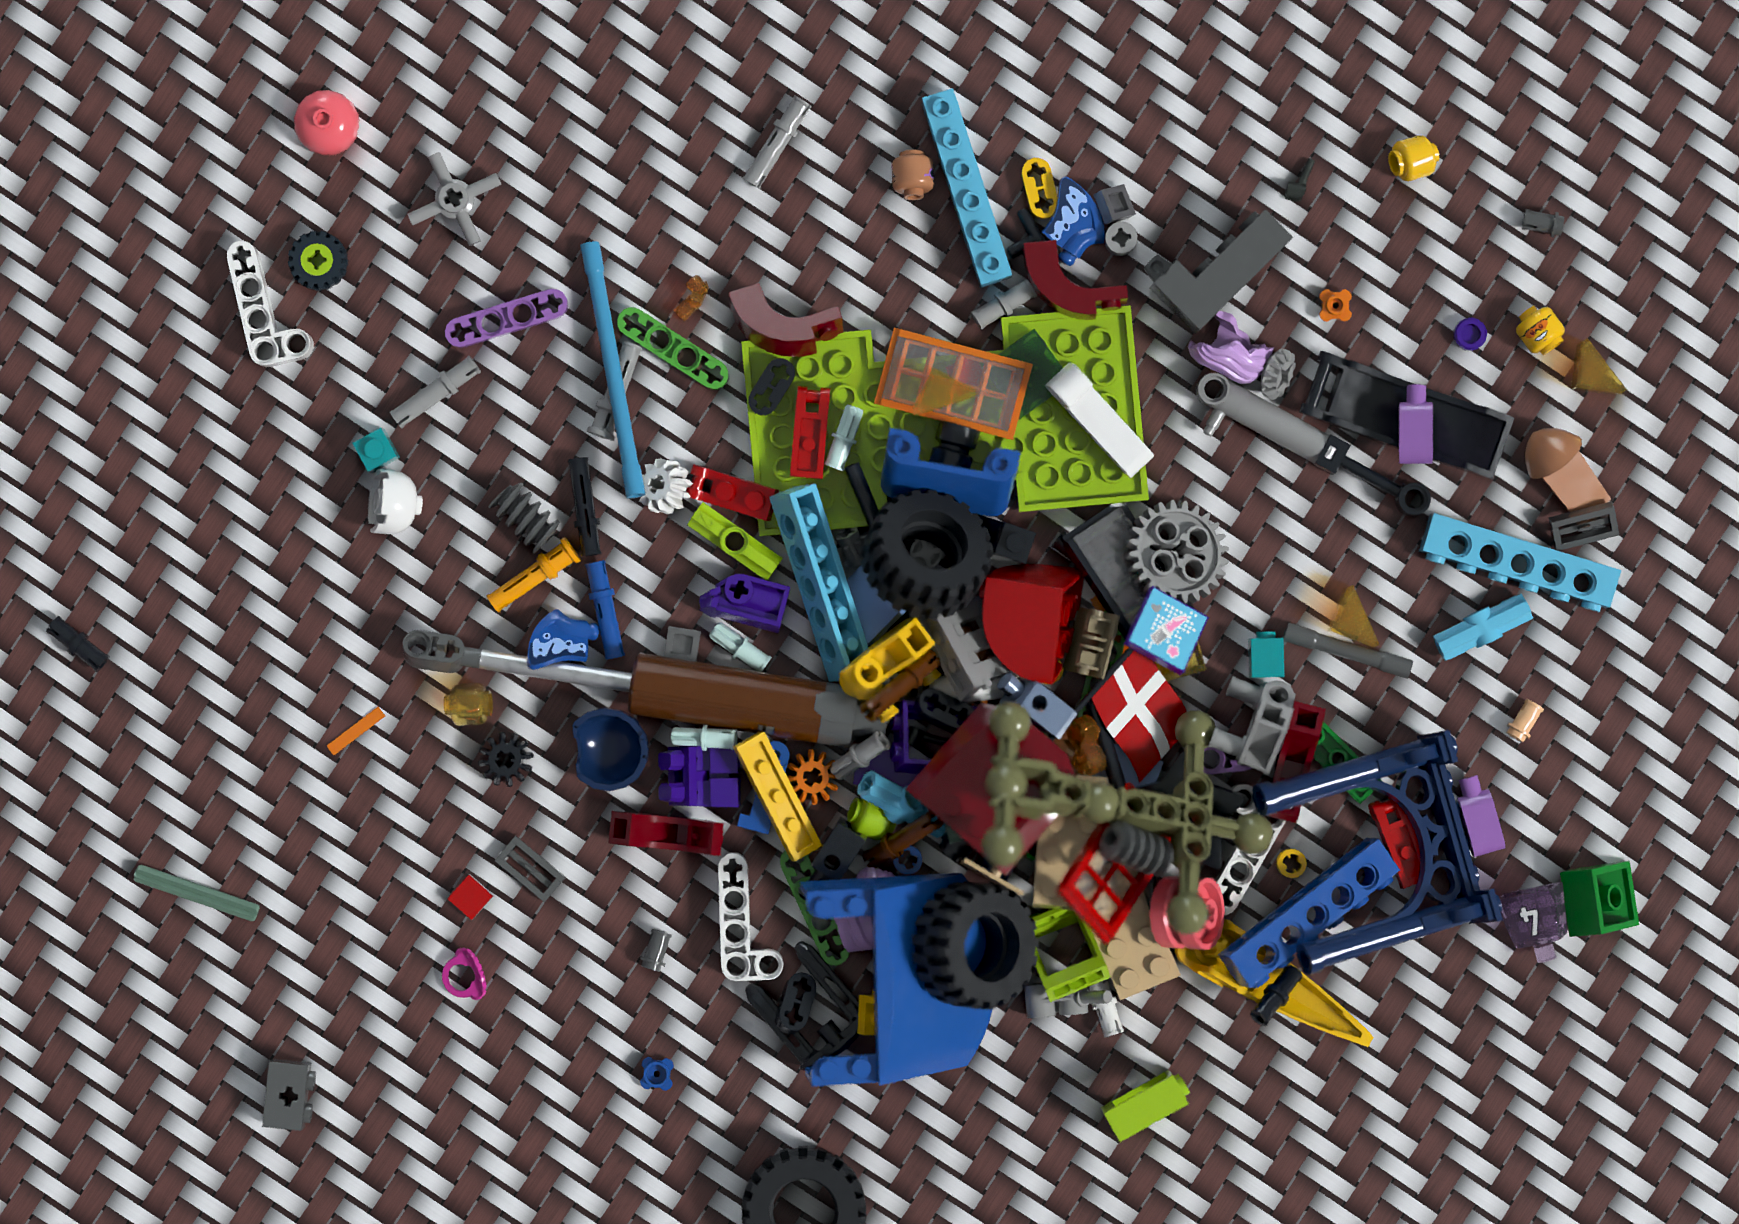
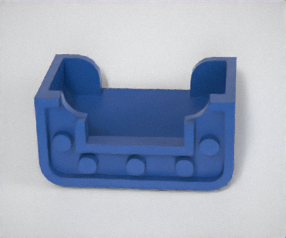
M890 428L881 475V488L888 497L893 498L899 494L906 496L908 491L920 490V493H925L926 490L937 491L938 495L944 496L947 493L954 496L953 500L960 504L963 501L970 506L969 511L974 514L998 516L1008 508L1018 469L1020 451L996 449L987 456L985 464L982 466V471L918 460L920 443L917 437L911 432Z

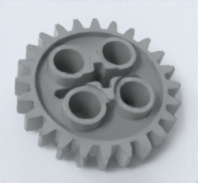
M1171 500L1166 504V508L1162 502H1159L1154 506V510L1149 507L1143 512L1144 517L1139 516L1134 520L1137 527H1132L1127 532L1134 539H1129L1124 544L1133 550L1124 557L1127 560L1134 561V565L1127 570L1128 572H1138L1139 576L1135 579L1134 583L1145 582L1144 594L1147 593L1151 586H1154L1185 604L1188 599L1194 604L1200 600V596L1203 598L1211 594L1210 589L1214 590L1220 585L1217 579H1221L1226 573L1219 567H1224L1229 563V560L1221 557V554L1227 552L1229 547L1220 545L1219 542L1226 535H1216L1215 530L1220 524L1219 522L1211 525L1208 523L1211 515L1209 512L1201 517L1198 515L1199 505H1196L1189 511L1187 501H1183L1177 508L1175 501ZM1158 528H1162L1168 533V541L1160 537ZM1190 534L1198 539L1199 547L1191 544L1189 540ZM1150 545H1151L1153 548L1158 549L1159 551L1151 550ZM1195 555H1200V556H1202L1204 560H1202L1201 558L1196 557ZM1154 559H1158L1164 564V572L1156 568ZM1186 565L1194 570L1195 578L1187 575L1185 571Z

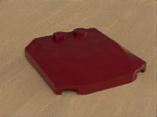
M980 703L905 790L985 858L981 843L984 834L994 827L995 808L988 805L992 798L986 791L985 781L988 772L994 767L991 758L998 756L999 740L992 734L989 725L991 713L996 706ZM1031 724L1027 736L1019 741L1018 760L1025 758L1051 762L1056 766L1057 772L1076 777L1068 755ZM1027 779L1028 785L1023 798L1042 800L1038 782ZM1065 792L1066 797L1072 800V797ZM1014 814V828L1020 833L1024 843L1021 857L1016 863L1009 866L998 867L994 864L992 865L1004 876H1007L1059 815L1045 814L1042 818L1033 820Z

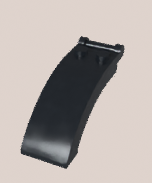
M1320 351L1317 359L1320 361L1307 400L1301 404L1299 413L1399 449L1400 402H1406L1407 385H1414V383L1358 362ZM1334 366L1339 368L1326 408L1322 410L1318 408L1331 368ZM1426 388V402H1433V461L1493 479L1514 417Z

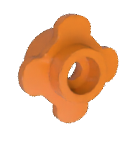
M1326 289L1320 293L1319 298L1322 301V310L1319 316L1323 321L1328 322L1331 319H1340L1346 322L1351 318L1352 312L1349 310V301L1352 299V295L1348 290L1343 289L1340 292H1331ZM1335 302L1339 305L1337 309L1333 308V303Z

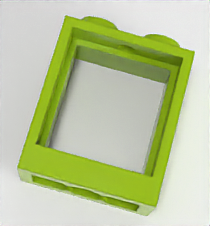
M1052 909L1042 914L1035 913L1029 915L1030 918L1035 920L1037 929L1034 930L1035 937L1038 938L1078 922L1093 958L1048 976L1035 947V956H1038L1035 968L1050 1002L1111 978L1093 932L1073 910Z
M1168 1069L1100 1108L1119 1142H1122L1188 1105L1189 1103L1185 1096L1190 1094V1091L1179 1073L1173 1076Z

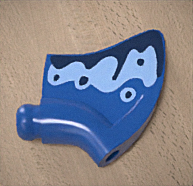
M1063 176L1059 181L1055 211L1042 233L1050 240H1056L1057 245L1063 248L1062 252L1058 255L1059 260L1068 266H1072L1076 258H1080L1090 245L1104 243L1105 231L1101 213L1091 196L1075 181L1067 176Z
M559 609L553 610L538 623L531 635L527 650V667L531 670H536L561 661L587 662L588 639L594 641L598 638L599 626L596 623H588L585 620L569 618Z

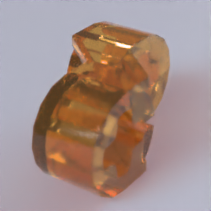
M1089 715L1073 719L1066 729L1067 737L1076 750L1071 764L1080 775L1093 776L1103 772L1106 768L1105 755L1096 742L1101 729Z

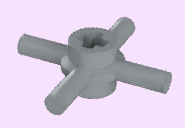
M440 152L429 156L428 159L441 185L436 191L434 202L408 213L412 225L441 213L445 217L457 219L469 246L479 243L481 240L468 213L474 205V197L502 185L497 173L468 185L461 180L452 179ZM453 191L457 195H463V198L459 199L461 204L457 207H454L452 203H446V200L450 199L448 194Z

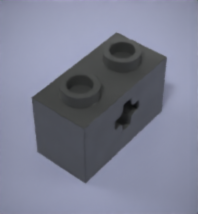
M279 1059L269 1061L262 1127L302 1131L305 1128V1123H311L313 1104L308 1103L309 1091H314L316 1082V1071H311L312 1063ZM289 1087H293V1093L298 1094V1098H295L291 1103H288V1097L282 1094Z

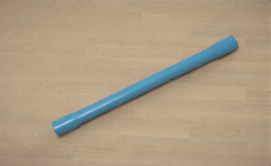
M592 241L581 244L580 248L594 309L622 462L621 471L626 498H637L646 495L635 448L605 285L600 243Z

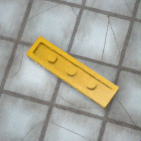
M759 731L733 746L790 860L796 862L820 848L822 844L765 732Z

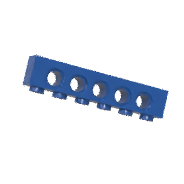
M1365 838L1220 952L1218 956L1239 986L1258 988L1269 980L1268 974L1277 967L1281 969L1294 960L1295 957L1293 955L1296 953L1298 944L1319 939L1318 935L1325 929H1332L1338 926L1344 920L1343 915L1351 909L1356 910L1366 904L1369 900L1368 895L1376 889L1382 890L1390 885L1394 880L1392 876L1399 872L1400 869L1378 838ZM1360 868L1365 873V878L1361 884L1356 879V874ZM1337 887L1340 891V898L1337 903H1334L1332 892ZM1313 907L1315 910V919L1311 923H1309L1307 920V911L1309 910V908ZM1288 926L1291 936L1285 943L1282 939V931ZM1263 946L1266 956L1262 962H1259L1257 951Z

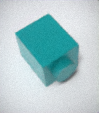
M379 428L352 443L367 471L370 473H374L377 469H381L400 458L383 428Z
M1256 632V638L1248 639L1249 678L1284 677V638H1276V632Z

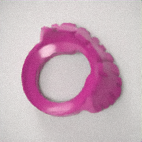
M458 948L455 956L449 959L443 967V984L447 991L456 997H471L473 1000H479L486 994L487 987L482 966L470 949ZM454 965L470 966L473 969L475 980L468 989L457 990L450 984L448 975Z

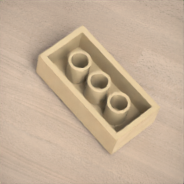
M1076 775L1077 778L1083 781H1091V784L1094 782L1108 783V777ZM1073 814L1068 816L1059 815L1037 840L1032 907L1072 910L1056 892L1057 886L1098 823L1087 820L1083 814L1079 818H1075ZM1098 849L1089 864L1102 877L1103 857H1101ZM1084 870L1075 886L1089 901L1098 884ZM1100 897L1094 905L1097 911L1100 908Z
M1111 861L1102 863V879L1113 864ZM1126 867V869L1135 878L1138 874L1137 871L1133 870L1130 867ZM1118 869L1108 883V886L1120 899H1122L1131 885ZM1103 891L1100 895V908L1098 912L1108 921L1117 905ZM1142 892L1114 938L1110 939L1108 944H1103L1093 933L1111 977L1110 980L1119 1000L1181 976L1170 948L1161 947L1154 938L1151 930L1150 911L1144 892Z

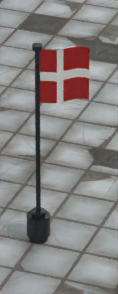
M1129 647L1109 668L1105 678L1100 679L1073 709L1079 713L1092 700L1105 728L1129 758L1139 783L1177 742L1174 729L1179 717L1187 712L1183 702L1160 673L1155 662ZM947 831L941 836L942 841L938 845L939 849L955 863H958L961 858L965 859L974 850L965 840L950 843Z

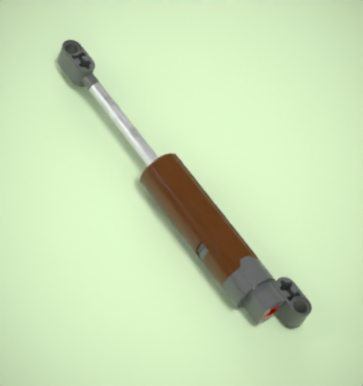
M413 630L403 640L404 659L408 665L414 668L455 673L465 666L629 692L628 711L634 715L708 725L723 729H737V731L754 734L764 731L766 735L843 748H850L851 740L864 741L876 731H880L884 735L886 731L887 721L882 723L878 717L876 721L871 722L864 717L873 709H868L865 713H861L860 706L867 700L862 701V699L858 700L856 697L847 695L842 690L840 684L774 675L766 672L639 653L636 656L632 673L566 662H557L531 670L527 667V656L464 647L462 640L453 635ZM416 644H421L426 647V650L423 653L414 654L410 651V648ZM432 647H437V650H435L436 656H433ZM450 650L455 651L451 658H446L445 655H448ZM899 674L892 675L882 684L886 686ZM921 685L917 689H911L910 691H912L916 697L914 699L907 701H915L917 697L923 692V686ZM901 697L896 703H894L895 707H897L903 700L906 699H903Z

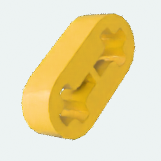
M1031 158L1024 164L1021 171L1029 209L1036 218L1041 220L1049 219L1053 216L1057 202V192L1051 168L1044 159ZM1033 164H1037L1039 169L1045 170V173L1041 175L1042 186L1037 187L1034 177H1028L1027 172L1031 171ZM1043 190L1045 199L1052 200L1053 205L1048 208V213H1043L1041 208H1035V204L1039 202L1038 191Z

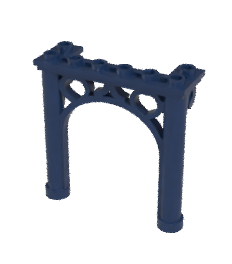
M1450 730L1418 735V739L1413 742L1278 782L1270 783L1266 781L1253 786V802L1258 813L1263 817L1351 789H1373L1390 797L1400 806L1410 820L1418 840L1420 872L1415 890L1409 901L1397 913L1387 918L1298 944L1296 950L1297 959L1302 971L1306 975L1322 972L1324 967L1468 922L1469 924L1503 920L1501 915L1502 903L1499 896L1495 894L1494 888L1480 889L1479 872L1473 864L1469 852L1471 847L1470 840L1464 832L1460 820L1462 817L1461 808L1453 795V779L1445 764L1458 762L1456 755L1458 747L1456 740L1451 736ZM1401 772L1395 787L1377 780ZM1412 776L1417 777L1421 781L1424 790V798L1419 804L1414 803L1406 796L1407 783ZM1432 805L1437 825L1429 820L1427 814L1421 815L1419 811L1425 810ZM1442 841L1447 861H1433V856L1438 855V847ZM1439 867L1446 871L1450 883L1449 890L1444 895L1439 894L1430 884L1434 871ZM1425 895L1432 901L1438 902V905L1416 911Z

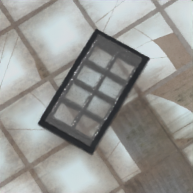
M1113 503L1060 538L1105 611L1120 616L1118 630L1123 638L1126 639L1146 594L1143 593L1146 584L1144 581L1137 584L1134 583L1139 574L1138 572H1128L1127 569L1134 565V561L1127 560L1124 557L1133 550L1124 544L1129 539H1134L1127 532L1132 527H1137L1134 523L1135 517L1126 504ZM1150 545L1151 550L1156 551V549ZM1154 559L1156 568L1164 572V564L1160 560ZM1188 599L1186 605L1194 608Z

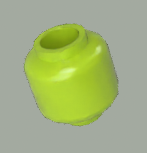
M861 797L853 799L847 813V821L850 822L853 832L862 833L873 840H880L887 833L894 831L896 824L887 819L883 809Z

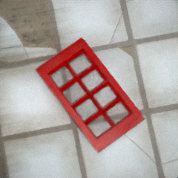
M1131 782L1126 783L1123 787L1126 789L1125 791L1136 789ZM1127 805V808L1134 813L1133 809ZM1108 822L1097 824L1057 886L1058 889L1056 891L1103 944H1108L1110 939L1114 938L1154 875L1153 873L1146 875L1130 867H1125L1121 863L1117 864L1111 861V859L1107 860L1101 857L1099 842L1104 830L1110 825Z

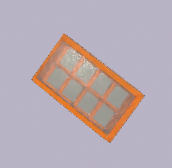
M894 328L874 403L1013 440L1033 364Z

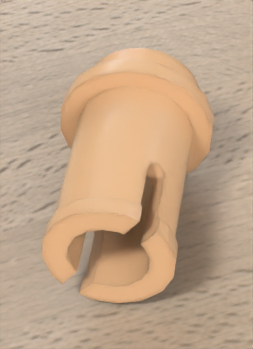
M1525 699V703L1513 723H1508L1509 729L1506 732L1522 743L1526 738L1529 739L1531 737L1529 732L1541 712L1544 711L1541 706L1528 699Z

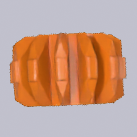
M809 749V761L807 762L798 753L796 754V759L801 766L798 767L793 763H788L787 765L788 769L797 772L796 776L788 775L787 777L790 782L797 781L798 784L793 786L795 793L800 788L803 790L799 797V801L802 803L805 801L807 793H811V802L813 805H816L818 802L816 793L819 792L823 799L828 801L830 796L824 790L826 786L831 790H838L836 784L828 782L829 778L837 779L835 775L828 772V769L832 767V763L835 760H831L824 765L822 762L827 755L824 751L821 752L818 761L814 760V750ZM813 768H817L821 772L818 776H822V781L820 783L814 782L812 786H809L805 783L807 778H803V774L805 771L811 772Z

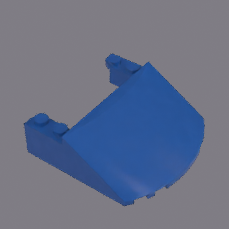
M962 873L800 882V889L806 896L807 908L813 916L821 919L872 916L876 1054L822 1057L812 1067L805 1068V1076L811 1086L876 1082L880 1086L965 1067L969 1064L985 1035L993 1009L983 1010L952 1006L937 1000L935 995H931L925 989L924 984L926 982L920 981L916 972L918 964L913 963L912 952H915V944H912V934L917 932L918 926H915L918 916H922L924 913L922 908L929 899L935 900L933 895L941 888H946L949 884L955 882H968ZM979 919L969 929L965 941V958L971 972L980 964L986 947L985 931Z

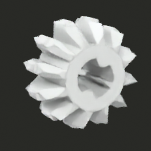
M660 458L655 459L654 465L646 464V474H642L646 495L641 496L639 501L655 513L673 514L674 508H684L682 499L691 497L686 492V488L693 484L690 480L686 479L689 471L686 468L680 467L677 461L671 459L665 460Z

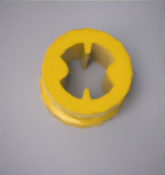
M1290 848L1285 849L1278 855L1276 865L1279 872L1285 877L1297 878L1306 870L1307 862L1303 853ZM1290 854L1297 855L1296 861L1300 863V867L1297 871L1293 868V872L1289 873L1286 871L1287 865L1283 863V859L1286 856L1291 858Z

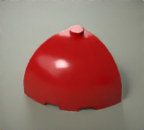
M1020 564L1000 567L984 579L979 593L980 598L984 599L982 614L984 632L996 657L1015 674L1031 681L1051 685L1058 678L1063 668V663H1059V659L1063 658L1065 652H1069L1075 629L1069 628L1070 621L1074 620L1081 604L1084 577L1079 570L1073 567Z

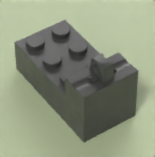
M1266 209L1260 215L1254 211L1238 227L1242 233L1237 238L1231 234L1215 250L1219 256L1214 261L1209 257L1206 258L1192 274L1178 260L1170 264L1158 254L1144 267L1145 272L1153 281L1150 289L1194 334L1293 238Z

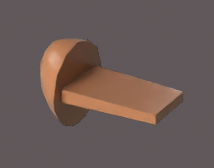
M1546 428L1533 432L1527 441L1524 452L1525 464L1530 478H1542L1569 512L1607 503L1611 500L1580 453L1582 439L1579 436L1558 428Z

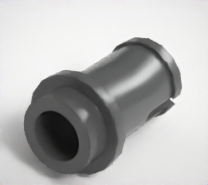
M1526 209L1522 230L1527 229L1549 233L1552 238L1555 235L1561 236L1565 217L1559 216V212H1555L1553 215Z
M656 929L651 930L645 955L640 957L643 960L642 967L660 972L661 966L665 967L666 963H663L669 940L672 937L671 934Z

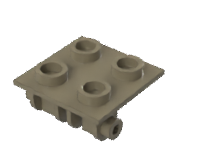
M1079 607L1073 627L1075 632L1069 652L1066 655L1063 670L1104 679L1110 663V654L1118 631L1120 616Z

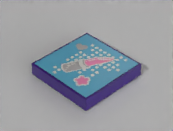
M1151 586L1123 644L1181 675L1188 665L1209 617L1158 588Z

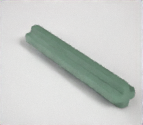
M138 865L134 873L135 882L249 921H255L257 918L259 905L145 865Z

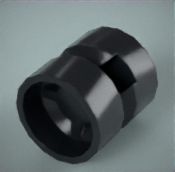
M940 421L935 437L939 442V446L932 448L929 462L970 469L973 459L969 455V451L976 449L980 431Z

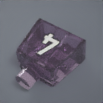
M1562 882L1502 894L1499 897L1502 903L1501 915L1514 946L1518 949L1533 946L1538 963L1555 959L1556 954L1552 942L1560 940L1567 934Z

